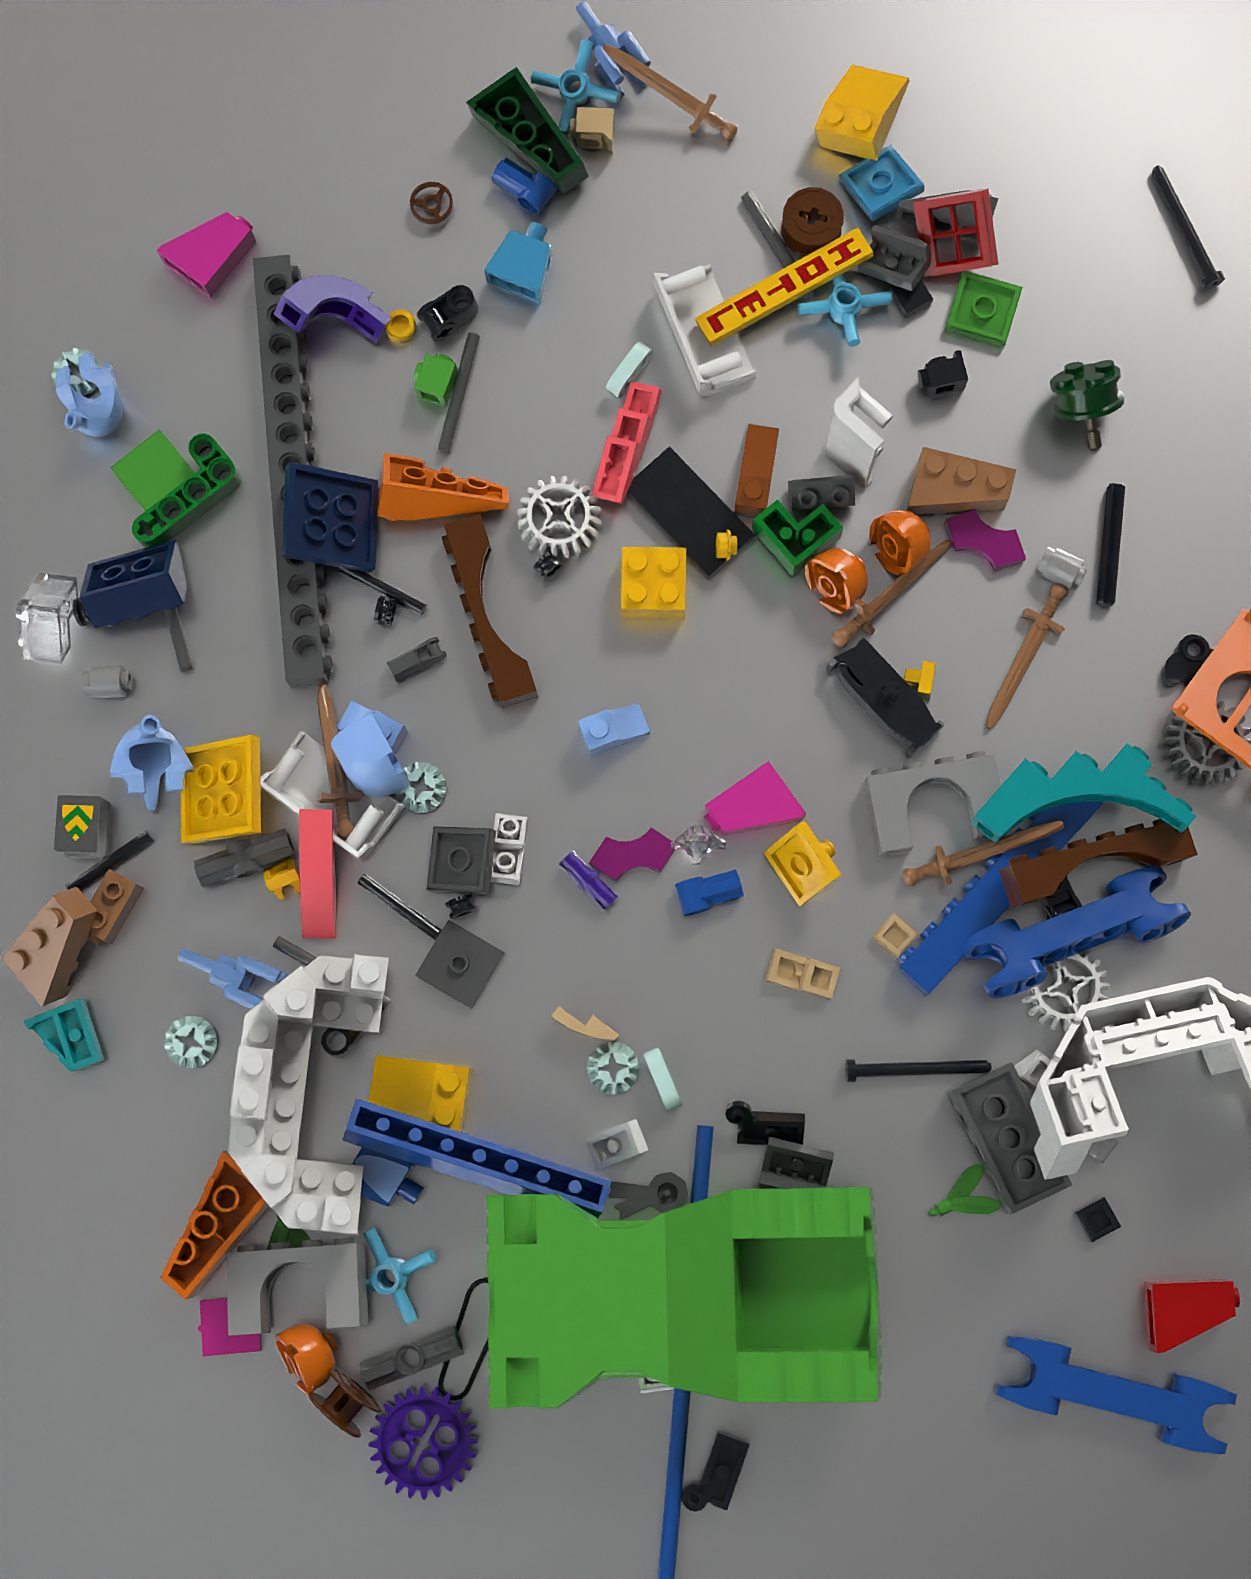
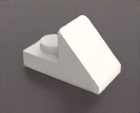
M637 1119L586 1139L597 1171L648 1151Z

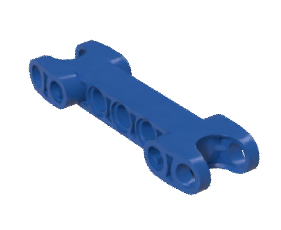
M1149 866L1125 873L1110 881L1105 888L1109 896L1022 930L1014 919H1006L990 925L966 940L962 946V951L968 959L987 958L1001 965L1002 970L985 983L984 988L989 997L995 999L1024 992L1042 983L1048 976L1044 969L1045 966L1133 933L1140 944L1154 941L1182 926L1191 916V912L1184 903L1163 904L1151 896V893L1165 882L1167 875L1160 866Z
M1008 1336L1006 1347L1016 1349L1029 1358L1031 1374L1024 1383L1019 1385L998 1384L996 1395L1028 1409L1051 1415H1058L1062 1399L1164 1425L1161 1442L1195 1452L1226 1454L1228 1443L1208 1435L1203 1427V1415L1210 1406L1215 1404L1235 1405L1237 1394L1203 1380L1174 1374L1171 1390L1069 1364L1071 1347L1037 1338Z

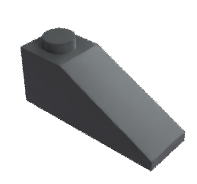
M971 190L902 200L899 202L895 219L916 225L913 201ZM990 194L991 209L993 216L998 202V198L992 197V195ZM973 203L957 205L956 213L959 229L976 227ZM949 207L932 210L935 231H952ZM977 233L960 235L962 239L978 243Z

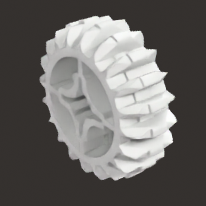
M565 475L561 477L560 483L555 482L554 476L549 477V485L546 486L542 480L537 481L539 490L536 491L529 487L527 493L530 498L522 497L520 504L524 508L517 509V516L521 518L517 522V527L520 530H524L521 534L522 540H530L528 544L530 550H535L540 546L539 556L541 557L550 550L555 558L558 557L557 553L563 552L565 560L569 559V551L571 550L577 556L581 555L580 545L589 549L591 542L587 537L597 538L598 531L594 528L600 527L602 524L601 519L596 517L601 514V507L594 506L597 498L595 495L588 496L590 488L587 485L579 489L578 479H574L569 485ZM554 497H567L563 502L559 503L550 500ZM578 505L585 512L584 523L580 529L575 526V522L571 519L576 513L575 509ZM538 507L543 509V514L547 517L539 531L533 524L534 515ZM553 514H559V516L564 514L565 521L559 522L558 519V522H554ZM557 533H564L569 536L565 539H551Z
M1086 950L1081 956L1076 954L1061 960L1075 964L1085 975L1072 976L1068 973L1065 966L1062 967L1061 961L1051 964L1053 970L1051 971L1052 983L1049 987L1040 990L1038 985L1026 990L1030 992V996L1024 997L1022 1003L1033 1002L1034 1007L1029 1009L1028 1014L1031 1016L1038 1011L1042 1014L1037 1021L1040 1025L1050 1018V1030H1056L1059 1022H1061L1063 1032H1067L1071 1026V1021L1073 1022L1079 1011L1076 1005L1079 1003L1077 992L1082 986L1089 984V996L1085 1004L1109 999L1106 995L1100 994V990L1110 989V984L1100 983V978L1108 975L1107 971L1104 970L1097 973L1095 967L1099 966L1101 961L1096 959L1090 963L1088 961L1092 953L1090 950ZM1061 979H1065L1064 983H1079L1067 991L1068 996L1064 995L1065 991L1062 993L1060 991L1050 992L1062 984ZM1057 998L1061 1001L1063 1007L1067 1008L1069 1014L1059 1013L1051 1009L1044 1002V999Z

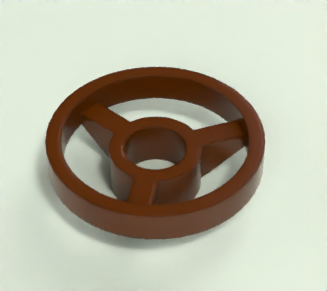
M425 182L416 187L411 194V211L414 217L424 224L434 225L441 223L452 212V195L448 188L441 183ZM425 188H439L435 195H427L423 200L415 199L416 195ZM445 192L450 202L447 211L440 217L439 212L442 208L440 200ZM434 201L437 203V206L434 209H429L426 207L427 204ZM414 205L423 208L426 214L434 216L435 219L421 217L416 213Z

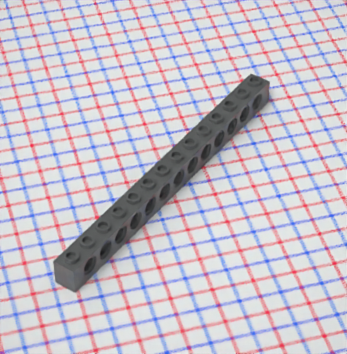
M290 254L253 258L285 681L291 688L319 685L320 682L329 684L328 674H333L331 655H326L325 643H330L329 625L324 624L323 613L328 612L327 597L325 593L321 594L320 583L325 582L324 564L306 561L302 565L293 564L294 559L282 557L286 465L294 462L311 466V461L316 460L314 443L309 442L308 435L309 431H313V420L311 412L307 413L306 402L311 401L309 383H304L303 373L308 372L307 355L302 353L301 343L306 342L305 328L298 333L286 323L277 325L275 322L278 317L274 315L283 294L273 295V292L280 287L286 288V292L293 284L301 280L299 265H294ZM282 346H291L287 353H277ZM283 376H293V379L289 383H279L280 379ZM286 405H296L293 412L289 414L282 413V409ZM288 435H298V438L294 443H284V440ZM309 584L310 590L306 595H296V590L300 585ZM305 614L313 615V620L308 626L302 627L298 625L300 617ZM307 645L315 646V652L312 656L307 658L301 657L303 647Z

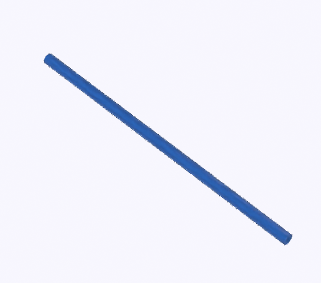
M697 1125L691 1203L708 1198L714 1129L712 1126ZM674 1388L658 1579H675L691 1391Z

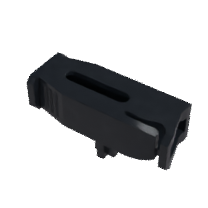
M864 637L855 647L833 657L827 664V669L830 672L839 668L837 674L846 691L886 734L908 748L906 754L909 757H912L945 725L941 720L937 723L935 722L922 698Z

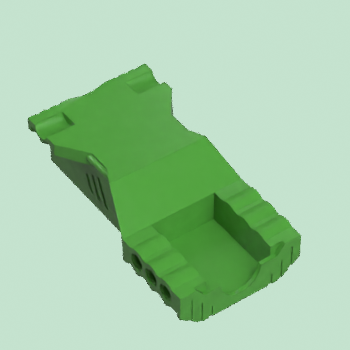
M873 1186L735 1189L665 1212L652 1220L600 1221L559 1194L486 1195L488 1209L487 1227L489 1232L487 1234V1245H489V1251L487 1252L489 1283L488 1351H490V1358H488V1369H490L489 1408H558L602 1378H653L669 1387L735 1402H878L881 1398L880 1376L882 1373V1363H880V1357L882 1353L881 1345H879L881 1328L877 1241H875L877 1230L874 1222L876 1214L872 1202L874 1200Z

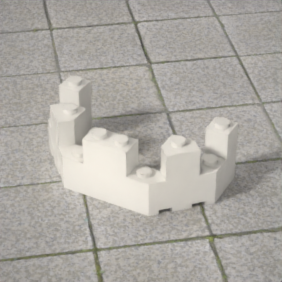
M354 954V959L320 955L305 968L300 966L263 995V1001L244 1015L241 1046H238L230 1108L231 1125L227 1152L287 1228L357 1234L364 1166L297 1159L312 1029L313 1027L379 1033L388 958Z
M1211 977L1081 1005L1047 1069L1043 1073L1030 1101L1041 1133L1034 1151L1044 1179L1047 1180L1077 1173L1092 1143L1124 1136L1128 1132V1127L1106 1071L1202 1050L1211 1075L1242 1069L1251 1091V998L1242 993L1238 996L1221 987V982Z

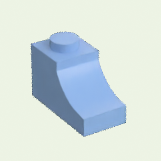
M351 701L337 725V730L341 731L355 721L372 713L396 755L409 733L406 727L377 710L368 709Z
M639 703L615 710L606 709L578 720L579 729L591 757L650 734Z

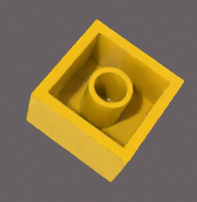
M622 547V618L685 619L686 548Z

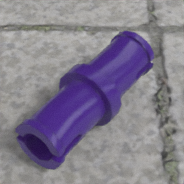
M574 850L558 864L579 884L577 887L581 891L585 890L603 910L618 897L598 877L600 873L596 869L592 871Z

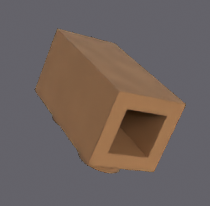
M108 869L90 901L97 909V913L87 939L99 946L102 941L113 944L144 887Z

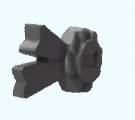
M668 1172L656 1175L649 1186L611 1181L610 1188L612 1190L608 1196L609 1198H630V1200L614 1206L615 1209L620 1211V1219H625L649 1206L654 1207L661 1213L682 1207L687 1201L688 1191L687 1185L682 1178L675 1173Z

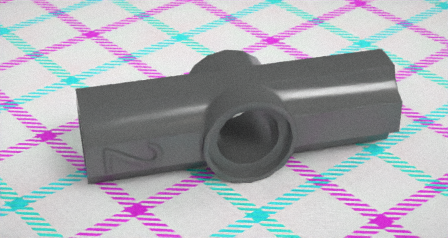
M284 828L256 839L246 838L233 842L226 846V850L193 862L197 878L201 886L206 888L234 877L244 878L262 871L264 866L295 856L292 840Z
M455 1326L362 1361L359 1363L360 1372L364 1383L370 1391L463 1355V1344ZM408 1349L415 1350L419 1355V1363L415 1368L410 1367L405 1362V1353Z

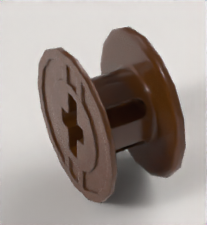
M817 187L801 189L788 198L783 208L781 235L789 249L805 257L841 237L844 210L840 201L832 192ZM810 220H814V221H815V224H814V225L809 224V223H810Z
M330 1368V1375L338 1383L336 1388L327 1398L315 1392H310L308 1394L309 1399L324 1416L341 1430L355 1438H360L361 1432L352 1420L364 1406L376 1413L382 1411L381 1406L351 1377L339 1369Z

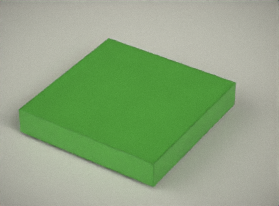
M963 271L945 330L1005 347L1023 287L973 272Z
M160 429L110 467L145 511L195 474Z

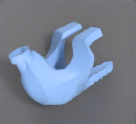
M86 352L78 357L80 375L83 380L90 381L99 388L101 392L99 397L88 399L72 388L69 366H64L56 371V394L69 410L65 416L66 428L79 430L88 436L99 437L110 434L118 427L117 425L123 416V403L115 380L113 366L105 362L103 367L97 368L93 360V353Z
M147 715L141 720L140 724L124 733L113 755L110 775L112 778L117 777L124 780L127 785L128 795L142 794L147 809L153 811L158 805L159 779L163 773L165 775L167 792L183 791L185 773L193 772L194 767L175 737L167 729L160 726L159 719L154 715Z

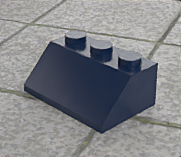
M176 539L88 564L79 599L95 628L115 626L127 619L135 617L144 618L153 612L163 609L172 610L184 604L187 583Z

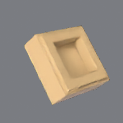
M894 912L872 938L897 959L919 934Z

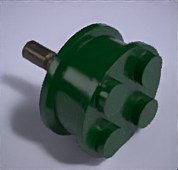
M1103 360L1084 365L1082 362H1072L1066 364L1064 371L1056 374L1050 380V388L1057 395V402L1054 405L1055 415L1064 420H1085L1090 449H1097L1102 446L1098 418L1115 412L1125 402L1124 394L1118 390L1117 385L1121 378L1120 368L1114 365L1112 360Z

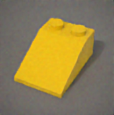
M852 64L825 101L816 123L815 132L820 147L877 161L909 84V77Z
M376 1055L368 1102L463 1133L473 1069Z

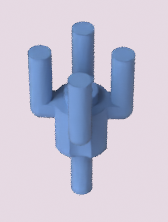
M582 2L576 7V11L592 32L588 41L594 43L592 50L598 60L594 68L595 72L606 88L620 91L621 99L625 92L619 84L624 81L625 77L619 69L621 66L607 55L603 50V46L609 45L622 50L647 67L650 66L651 62L629 31H623L619 35L612 24L601 25L587 3ZM635 77L641 86L645 85L644 82Z
M185 948L180 951L178 956L179 961L210 973L209 983L223 989L225 998L250 1009H253L263 1001V998L249 993L256 980V975L275 983L281 982L288 976V973L246 956H240L235 959L221 954L218 960L214 961Z

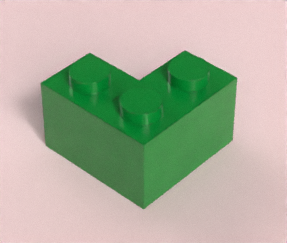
M776 500L753 519L752 531L793 577L815 555L825 551L841 538L843 526L824 504L820 505L798 523L780 501Z

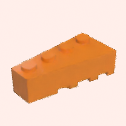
M222 1151L217 1161L218 1164L204 1188L197 1207L194 1208L188 1220L189 1223L182 1237L179 1238L160 1277L185 1300L193 1298L226 1259V1253L232 1252L269 1207L227 1151Z

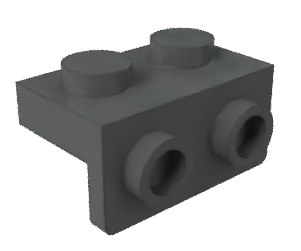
M874 225L871 230L872 243L870 244L874 257L857 265L858 272L913 291L931 265L928 244L918 238H911L897 233L890 228Z
M844 475L788 481L792 511L817 509L822 504L826 508L855 506L854 476Z
M769 1137L758 1187L760 1189L824 1188L828 1182L834 1152Z

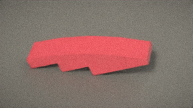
M630 381L624 407L618 410L612 436L607 435L592 495H595L597 499L619 504L623 503L635 476L655 419L663 391L660 387Z
M299 809L300 897L303 938H336L335 842H333L334 810Z

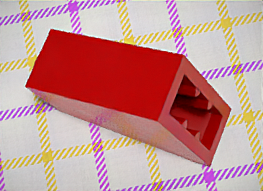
M1226 1279L1145 1282L1150 1351L1164 1353L1235 1317V1308L1240 1306V1295L1238 1288L1234 1287V1282Z

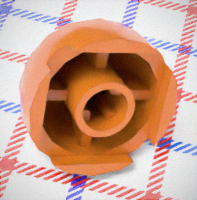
M893 510L874 519L869 528L871 544L876 542L881 552L875 554L878 561L886 570L894 575L906 574L924 563L930 552L931 537L929 527L911 511Z
M831 548L815 555L805 565V576L810 589L813 591L817 588L825 597L818 599L821 604L839 614L854 607V601L862 599L868 585L866 567L863 560L845 549Z
M297 1324L275 1335L278 1339L276 1345L289 1374L294 1373L296 1377H300L301 1380L296 1382V1385L305 1395L319 1389L331 1377L329 1369H334L335 1366L333 1352L338 1350L329 1332L323 1335L317 1327L309 1324Z

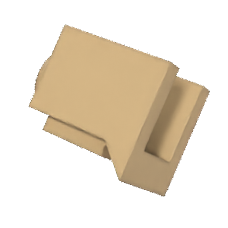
M577 107V118L571 119L570 138H576L577 146H581V148L603 149L604 146L613 154L614 108Z

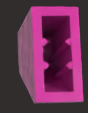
M225 212L161 245L157 252L164 264L209 297H212L257 241L252 232L253 227L246 219L241 216L235 218L228 212Z
M768 761L707 803L704 809L707 814L703 818L713 832L719 830L722 836L797 823L805 818L806 812Z

